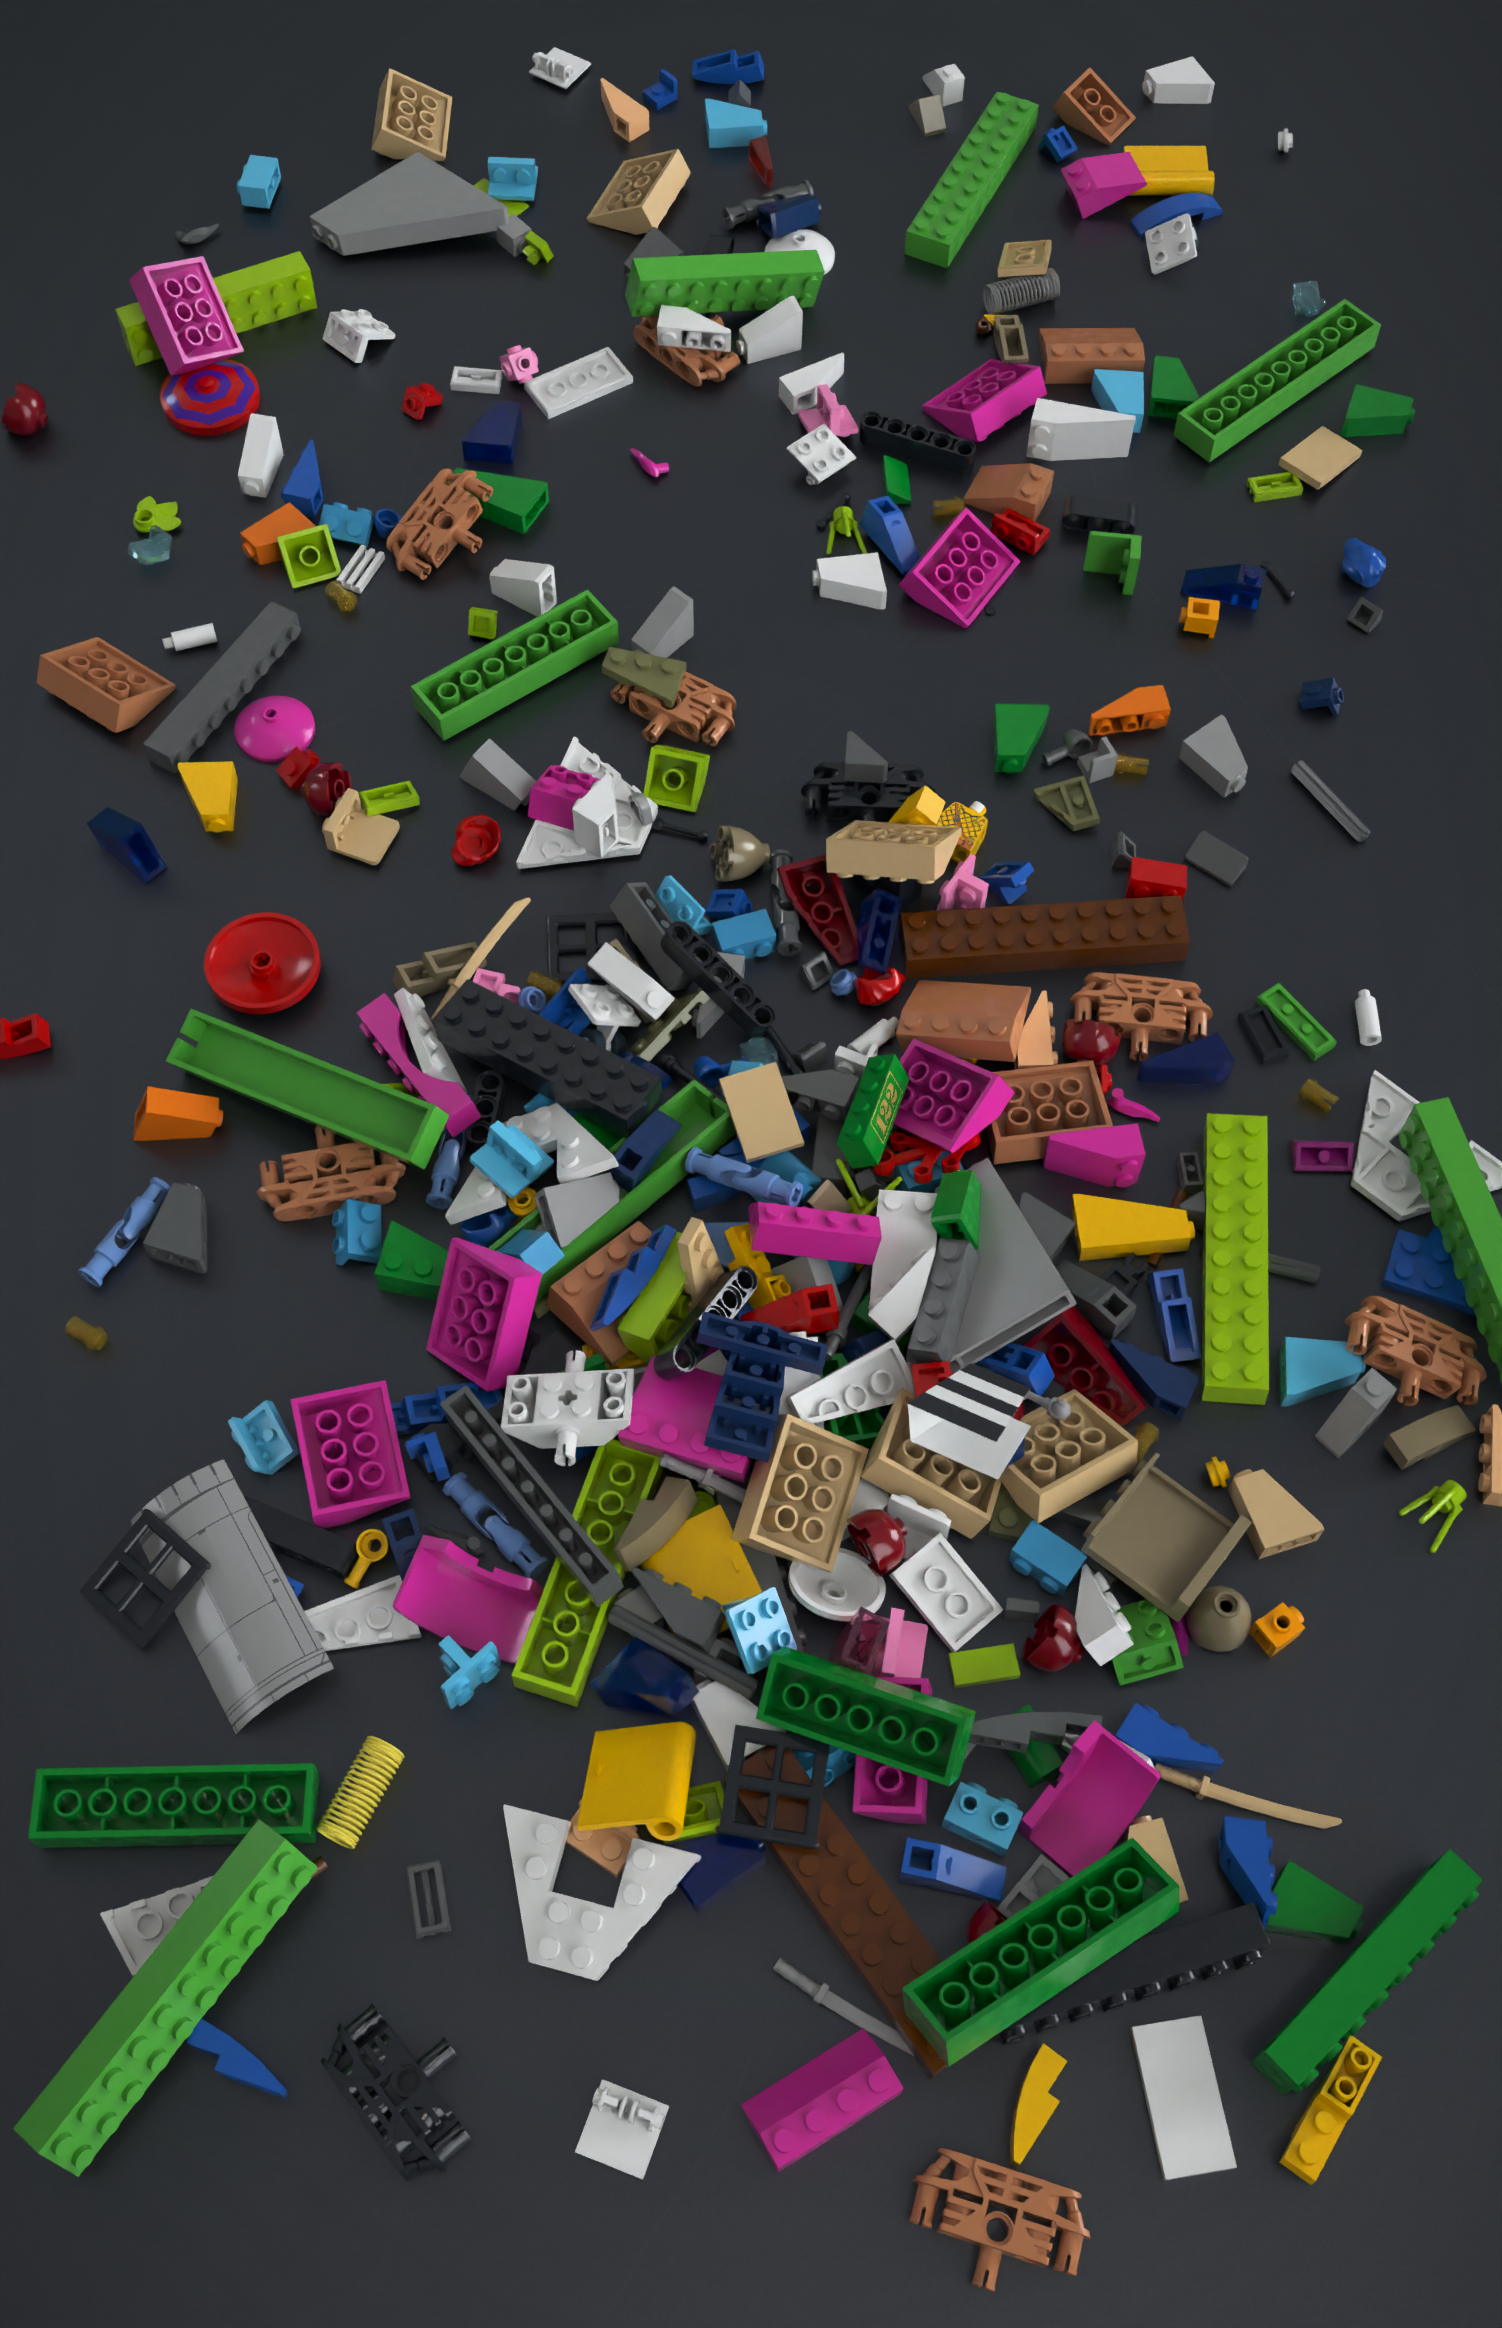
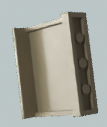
M1155 1453L1149 1462L1143 1459L1132 1473L1136 1477L1132 1482L1126 1479L1116 1493L1120 1498L1116 1502L1110 1499L1099 1514L1103 1519L1099 1523L1093 1520L1083 1534L1087 1540L1081 1551L1176 1622H1179L1240 1541L1252 1521L1241 1514L1235 1524L1230 1522L1156 1468L1154 1464L1160 1455Z

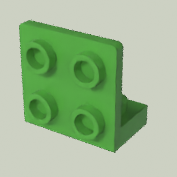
M1090 531L1083 570L1119 574V583H1123V594L1133 595L1140 563L1142 536Z
M1147 1599L1121 1606L1117 1610V1613L1121 1612L1129 1622L1132 1629L1128 1631V1634L1134 1645L1112 1659L1119 1686L1184 1668L1177 1640L1166 1613Z

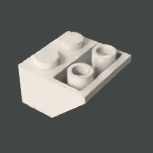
M609 773L600 781L594 782L590 791L583 798H579L572 808L575 843L601 859L619 841L616 801L612 775Z

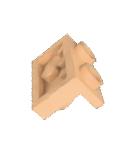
M581 1799L578 1803L579 1809L570 1821L571 1826L566 1844L617 1878L625 1867L632 1838L640 1839L636 1833L638 1828L635 1825L578 1831L577 1822Z

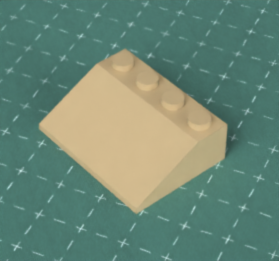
M389 68L379 89L371 149L392 159H406L419 152L432 161H444L446 158L452 97Z
M675 149L623 161L586 218L588 222L635 235L647 234L654 226L658 229L659 223L667 214L669 207L676 200V196L681 188L684 187L686 180L691 174L680 150Z
M855 820L826 839L827 872L836 873V876L841 878L852 877L855 874L863 875V878L867 880L890 877V881L894 882L917 879V883L920 884L934 883L946 870L961 835V827Z
M901 1388L868 1454L861 1478L890 1494L909 1496L917 1502V1505L928 1510L934 1508L942 1511L951 1520L950 1528L972 1539L991 1520L1001 1480H997L911 1442L907 1403L915 1399V1394Z
M1076 1389L1058 1397L1059 1400H1064L1070 1404L1071 1413L1066 1419L1058 1420L1048 1415L1047 1409L1043 1407L1037 1408L1020 1419L1021 1422L1031 1426L1025 1436L1024 1457L1004 1469L999 1477L1016 1504L1037 1523L1042 1522L1136 1469L1138 1440Z
M788 1413L778 1415L769 1460L764 1462L756 1459L731 1539L774 1556L829 1573L832 1572L869 1449Z

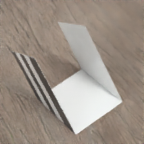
M970 1363L907 1403L910 1440L915 1444L998 1480L1031 1428L1030 1425L1012 1418L1029 1392L1030 1387Z

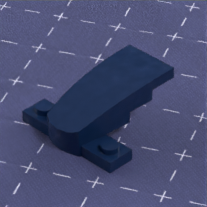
M703 1312L696 1342L731 1351L711 1414L704 1445L768 1462L774 1431L778 1422L780 1398L784 1389L785 1366L821 1376L828 1345L789 1335L786 1331L768 1323L757 1321L741 1322Z

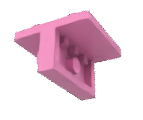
M827 384L817 386V408L798 411V416L807 433H810L822 424H825L836 436L847 437L850 434L858 433V426L846 405L838 404L835 393L831 392Z
M970 854L965 862L960 861L955 868L953 878L943 883L939 891L941 901L937 906V911L985 908L989 884L973 876L976 856Z
M891 1608L890 1618L876 1615L864 1618L862 1620L854 1670L860 1672L862 1663L866 1659L868 1662L862 1671L864 1672L868 1665L866 1673L868 1675L921 1678L928 1626L926 1624L904 1621L905 1610Z

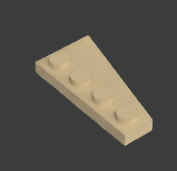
M691 1217L677 1241L681 1268L683 1272L687 1273L686 1282L684 1283L685 1292L691 1294L692 1301L688 1304L689 1314L718 1278L725 1274L703 1220Z

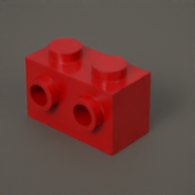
M1132 857L1126 876L1125 899L1181 895L1183 901L1187 889L1186 865Z

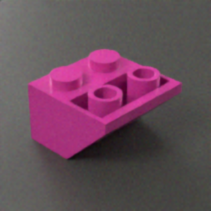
M550 765L530 789L528 817L574 831L573 805L579 798H583L590 791L594 782L601 779L595 778L588 773H577L567 770L564 766Z

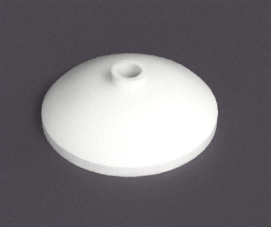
M800 229L778 238H772L765 248V252L817 250L825 271L824 275L831 270L835 261V251L831 242L823 235L808 229Z
M839 1548L833 1571L830 1573L794 1561L791 1563L788 1573V1583L797 1600L814 1614L834 1621H856L873 1615L881 1607L886 1593L883 1577L876 1576L867 1566L871 1562L863 1556L861 1557L859 1554L843 1548Z

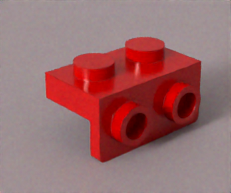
M1007 508L1002 514L995 513L993 515L991 532L998 538L1032 555L1050 537L1051 529L1010 508Z

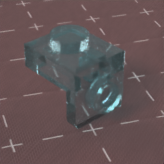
M1318 281L1293 284L1292 294L1295 314H1304L1307 317L1318 314L1326 304L1325 298L1320 299Z
M153 525L150 528L149 539L129 543L128 553L144 565H152L156 562L168 560L172 537L157 525Z
M755 1037L746 1043L739 1044L741 1055L747 1062H758L763 1065L776 1062L780 1072L777 1051L767 1037Z

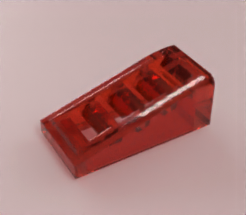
M765 136L751 139L749 142V160L768 188L772 187L773 165L767 139Z

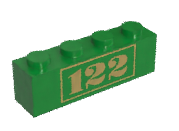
M895 1054L869 1057L836 1144L852 1168L879 1165L910 1079Z

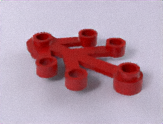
M894 1133L890 1136V1148L893 1151H904L907 1147L915 1149L895 1155L892 1151L884 1149L879 1165L871 1166L876 1175L887 1176L891 1174L897 1165L924 1158L920 1165L916 1166L913 1170L914 1181L918 1184H927L932 1180V1168L942 1151L947 1150L919 1137L907 1136L904 1133ZM979 1133L954 1153L950 1152L948 1157L942 1159L941 1168L943 1174L960 1170L959 1161L965 1151H970L980 1144Z

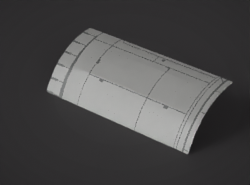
M225 1460L212 1463L177 1481L147 1503L130 1521L131 1526H133L143 1514L144 1509L151 1510L211 1565L210 1569L205 1571L174 1612L235 1734L256 1715L285 1694L334 1669ZM150 1528L139 1540L150 1564L167 1544ZM173 1550L155 1574L158 1580L172 1591L192 1565Z

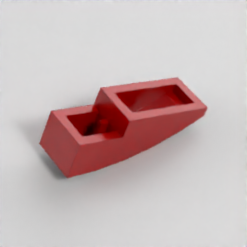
M37 1013L12 1022L4 1017L0 1018V1060L35 1053L51 1047L49 1023Z

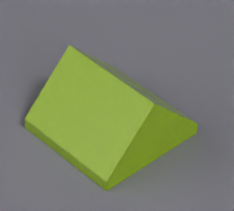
M327 524L277 537L282 562L292 589L337 577L342 573Z
M720 1780L689 1788L683 1832L675 1840L664 1841V1846L676 1848L725 1836L718 1834L715 1830L717 1826H720L724 1792Z

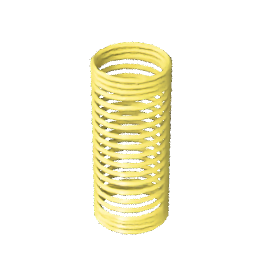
M374 1736L366 1737L367 1739L362 1744L363 1748L359 1750L360 1754H357V1759L353 1760L354 1765H351V1770L347 1771L348 1776H345L344 1782H341L342 1787L337 1788L338 1793H335V1798L331 1799L332 1804H329V1809L325 1810L326 1815L322 1816V1820H319L320 1823H317L318 1826H316L319 1833L349 1849H354L355 1845H357L356 1842L359 1841V1838L356 1835H362L359 1829L365 1830L363 1824H369L367 1819L372 1818L369 1813H375L372 1807H378L376 1802L381 1801L378 1796H384L382 1791H386V1786L390 1785L388 1780H392V1775L396 1774L394 1769H398V1765L405 1758L399 1749ZM351 1774H355L360 1779L353 1777ZM347 1779L354 1781L356 1784L349 1782ZM345 1785H349L354 1790L347 1788ZM341 1790L346 1791L350 1795L344 1794ZM339 1796L344 1797L349 1802L342 1800ZM336 1802H340L345 1807L338 1805ZM332 1807L339 1809L343 1813L335 1811ZM330 1813L335 1814V1815L338 1816L340 1819H338V1818H336V1817H333ZM326 1818L331 1819V1820L334 1821L336 1824H334V1823L328 1821Z

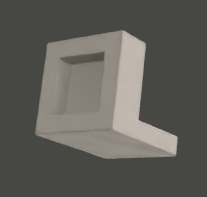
M1105 736L1100 738L1098 751L1078 757L1077 765L1088 783H1092L1113 776L1118 755Z

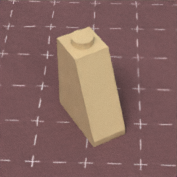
M1247 1469L1234 1476L1228 1492L1239 1517L1242 1514L1252 1521L1246 1532L1258 1559L1317 1541L1325 1530L1322 1523L1264 1469L1255 1472Z
M1148 1815L1134 1819L1132 1825L1124 1833L1123 1843L1133 1837L1179 1885V1908L1184 1907L1189 1898L1163 1818L1152 1820V1817Z

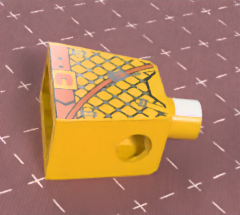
M974 801L968 808L959 802H954L941 813L937 825H935L961 827V835L951 856V859L958 863L960 861L965 862L970 854L975 856L986 835L988 820L983 816L986 813V808L982 803Z

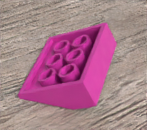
M203 256L142 267L129 279L170 375L193 371L244 352Z
M990 359L923 404L922 409L959 437L972 440L973 442H981L987 438L988 434L1002 428L1004 423L1021 415L1024 409L1035 405L1037 398L1045 396L1047 391L1040 366L1021 363L1004 364L1000 360Z
M966 507L950 521L898 585L916 603L966 629L1021 561Z
M913 1039L899 1060L910 1079L893 1125L954 1153L996 1120L1015 1092L999 1075Z
M457 1237L451 1238L426 1350L487 1392L506 1388L507 1376L518 1375L542 1273L520 1259Z
M653 1355L632 1398L630 1425L624 1430L619 1431L618 1437L622 1446L660 1458L665 1453L703 1470L709 1468L714 1470L713 1474L745 1483L753 1458L704 1445L723 1376L694 1368L681 1376L665 1380L659 1377L655 1371L654 1359L656 1356Z
M386 1380L290 1399L314 1525L325 1529L348 1524L410 1499Z

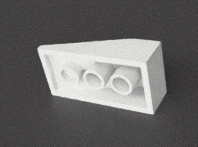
M1037 398L1031 420L1026 456L1048 461L1128 457L1136 416Z
M879 1189L876 1217H879L882 1239L872 1265L869 1305L878 1295L881 1294L884 1297L892 1289L890 1283L900 1272L906 1274L914 1266L911 1261L922 1249L927 1252L933 1246L937 1251L938 1233L931 1224V1215L937 1193Z

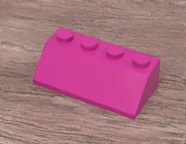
M755 1202L749 1205L751 1250L873 1265L882 1239L879 1217L780 1205L777 1203Z
M874 1676L932 1696V1687L928 1678ZM856 1754L853 1813L890 1823L926 1824L928 1779Z
M862 2028L741 2104V2107L778 2173L901 2095L904 2088L885 2055L866 2030Z

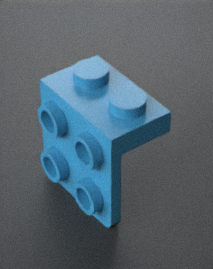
M790 1151L767 1157L760 1169L779 1175L782 1180L791 1183L797 1181L803 1185V1194L796 1207H803L822 1181ZM751 1195L757 1202L777 1203L780 1205H786L785 1203L773 1199L772 1201H768L763 1198Z

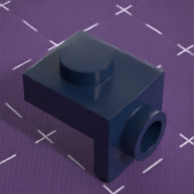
M1334 678L1303 682L1299 700L1302 709L1328 706L1332 715L1339 713L1340 704L1344 701V694L1342 688H1338Z

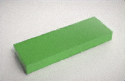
M1277 983L1257 997L1256 1003L1259 1006L1266 1005L1273 1020L1313 1061L1335 1047L1337 1041L1280 983Z

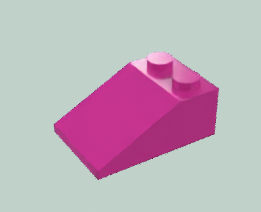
M1130 152L1081 158L1061 169L1067 190L1083 219L1147 186Z
M1138 1123L1049 1134L1042 1161L1043 1169L1106 1187L1117 1186L1124 1188L1137 1183L1146 1156Z

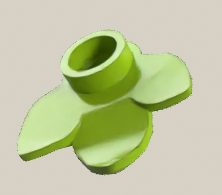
M151 496L144 498L138 503L137 511L134 514L133 525L135 529L140 532H151L153 530L164 532L177 528L181 524V520L176 517L178 504L176 501L156 504V501Z

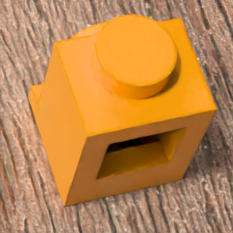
M1189 597L1187 606L1181 608L1179 623H1184L1183 631L1209 634L1208 638H1214L1219 619L1220 601Z
M1282 1602L1261 1619L1259 1618L1255 1621L1249 1633L1271 1658L1300 1636L1305 1629L1302 1624L1304 1618L1296 1607H1287ZM1277 1620H1279L1285 1628L1279 1627L1277 1624Z

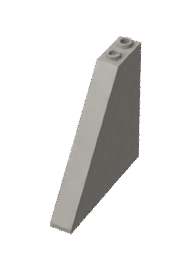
M419 152L414 153L309 216L313 236L343 256L498 231L497 226L510 223L506 205Z
M988 1158L973 1164L967 1169V1171L973 1170L981 1184L979 1249H975L980 1257V1261L951 1359V1373L958 1372L970 1363H977L1077 1304ZM939 1187L936 1188L935 1193H938ZM938 1235L937 1248H938L939 1241H940V1236H939V1235ZM914 1326L911 1328L910 1339L913 1333ZM908 1350L906 1364L911 1372V1364L918 1363Z

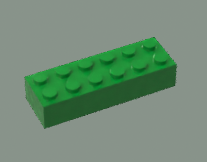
M783 1647L772 1653L756 1719L949 1787L960 1777L976 1711L788 1647Z

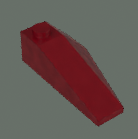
M826 854L778 867L777 870L786 896L838 966L866 959L840 879L836 876V873L827 872Z
M1074 1306L1060 1313L1024 1345V1347L1045 1353L1055 1375L1053 1380L1065 1387V1391L1069 1392L1076 1389L1120 1425L1125 1426L1147 1407V1404L1097 1332Z

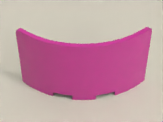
M423 1535L395 1597L393 1609L436 1636L444 1639L449 1635L460 1647L476 1653L492 1641L497 1647L500 1661L516 1664L544 1589L534 1579L519 1576L497 1567L494 1568L493 1573L477 1566L479 1559L468 1554L450 1540Z
M1095 1720L1073 1744L1070 1753L1059 1769L1061 1774L1057 1778L1058 1785L1055 1787L1050 1783L1038 1800L1021 1819L1017 1830L1071 1877L1111 1851L1142 1808L1161 1777L1157 1770Z

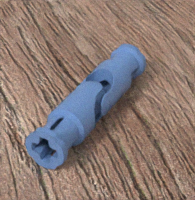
M446 1129L441 1133L438 1147L439 1158L434 1164L431 1175L433 1184L431 1192L426 1196V1203L434 1208L447 1209L453 1203L451 1195L453 1187L457 1185L459 1179V1160L463 1157L467 1144L466 1129L453 1138Z
M697 1147L690 1150L685 1161V1170L689 1173L694 1174L697 1172L706 1175L711 1181L745 1191L768 1201L775 1199L788 1206H797L803 1194V1185L800 1182L794 1181L791 1183L782 1180L777 1174L751 1167L718 1154L712 1156L703 1153Z
M157 1177L151 1178L150 1186L141 1197L137 1196L127 1208L123 1219L118 1221L94 1249L95 1254L86 1266H81L78 1269V1273L83 1279L96 1287H100L103 1284L102 1279L112 1267H116L137 1241L140 1235L139 1232L150 1225L157 1216L158 1209L163 1204L171 1188L166 1182ZM115 1234L119 1239L127 1241L124 1247L118 1248L114 1240Z
M464 1472L453 1475L445 1483L442 1489L443 1494L451 1496L461 1506L460 1511L485 1537L491 1540L494 1538L500 1553L509 1562H515L525 1573V1577L535 1579L542 1574L549 1564V1559L545 1556L541 1557L530 1546L531 1541L520 1530L507 1525L509 1521L504 1513L481 1490L477 1491L466 1480L467 1475ZM490 1510L497 1512L499 1515L496 1514L486 1519L483 1528L480 1522L483 1514ZM527 1556L531 1560V1563H529L524 1557Z

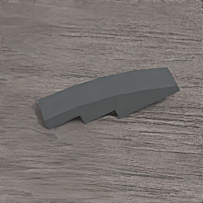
M1025 1712L994 1716L973 1722L968 1743L1022 1753L1026 1752L1029 1740L1061 1746L1065 1733L1081 1736L1094 1720L1101 1725L1102 1716L1073 1712Z

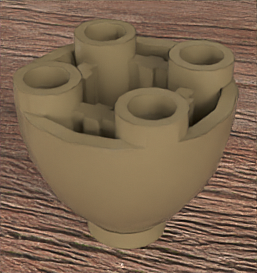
M719 826L717 841L713 842L710 846L711 859H715L716 880L734 881L743 879L754 873L761 866H767L770 860L769 845L761 843L754 835L742 828Z
M1218 1585L1209 1586L1201 1591L1187 1610L1185 1620L1187 1629L1191 1634V1639L1197 1646L1216 1652H1224L1239 1648L1250 1632L1252 1615L1249 1604L1242 1594L1233 1588Z

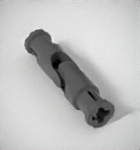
M806 179L799 185L793 187L788 185L763 194L759 200L751 198L740 202L738 206L732 208L724 207L722 209L724 223L728 229H731L738 223L744 221L749 223L759 219L757 205L775 201L772 197L775 194L778 200L809 193L814 196L812 185Z
M780 849L771 852L769 864L772 866L770 884L773 894L775 932L779 937L777 952L784 956H792L802 950V943L798 940V931L800 930L799 914L786 896L777 868L791 864L793 855L788 850Z

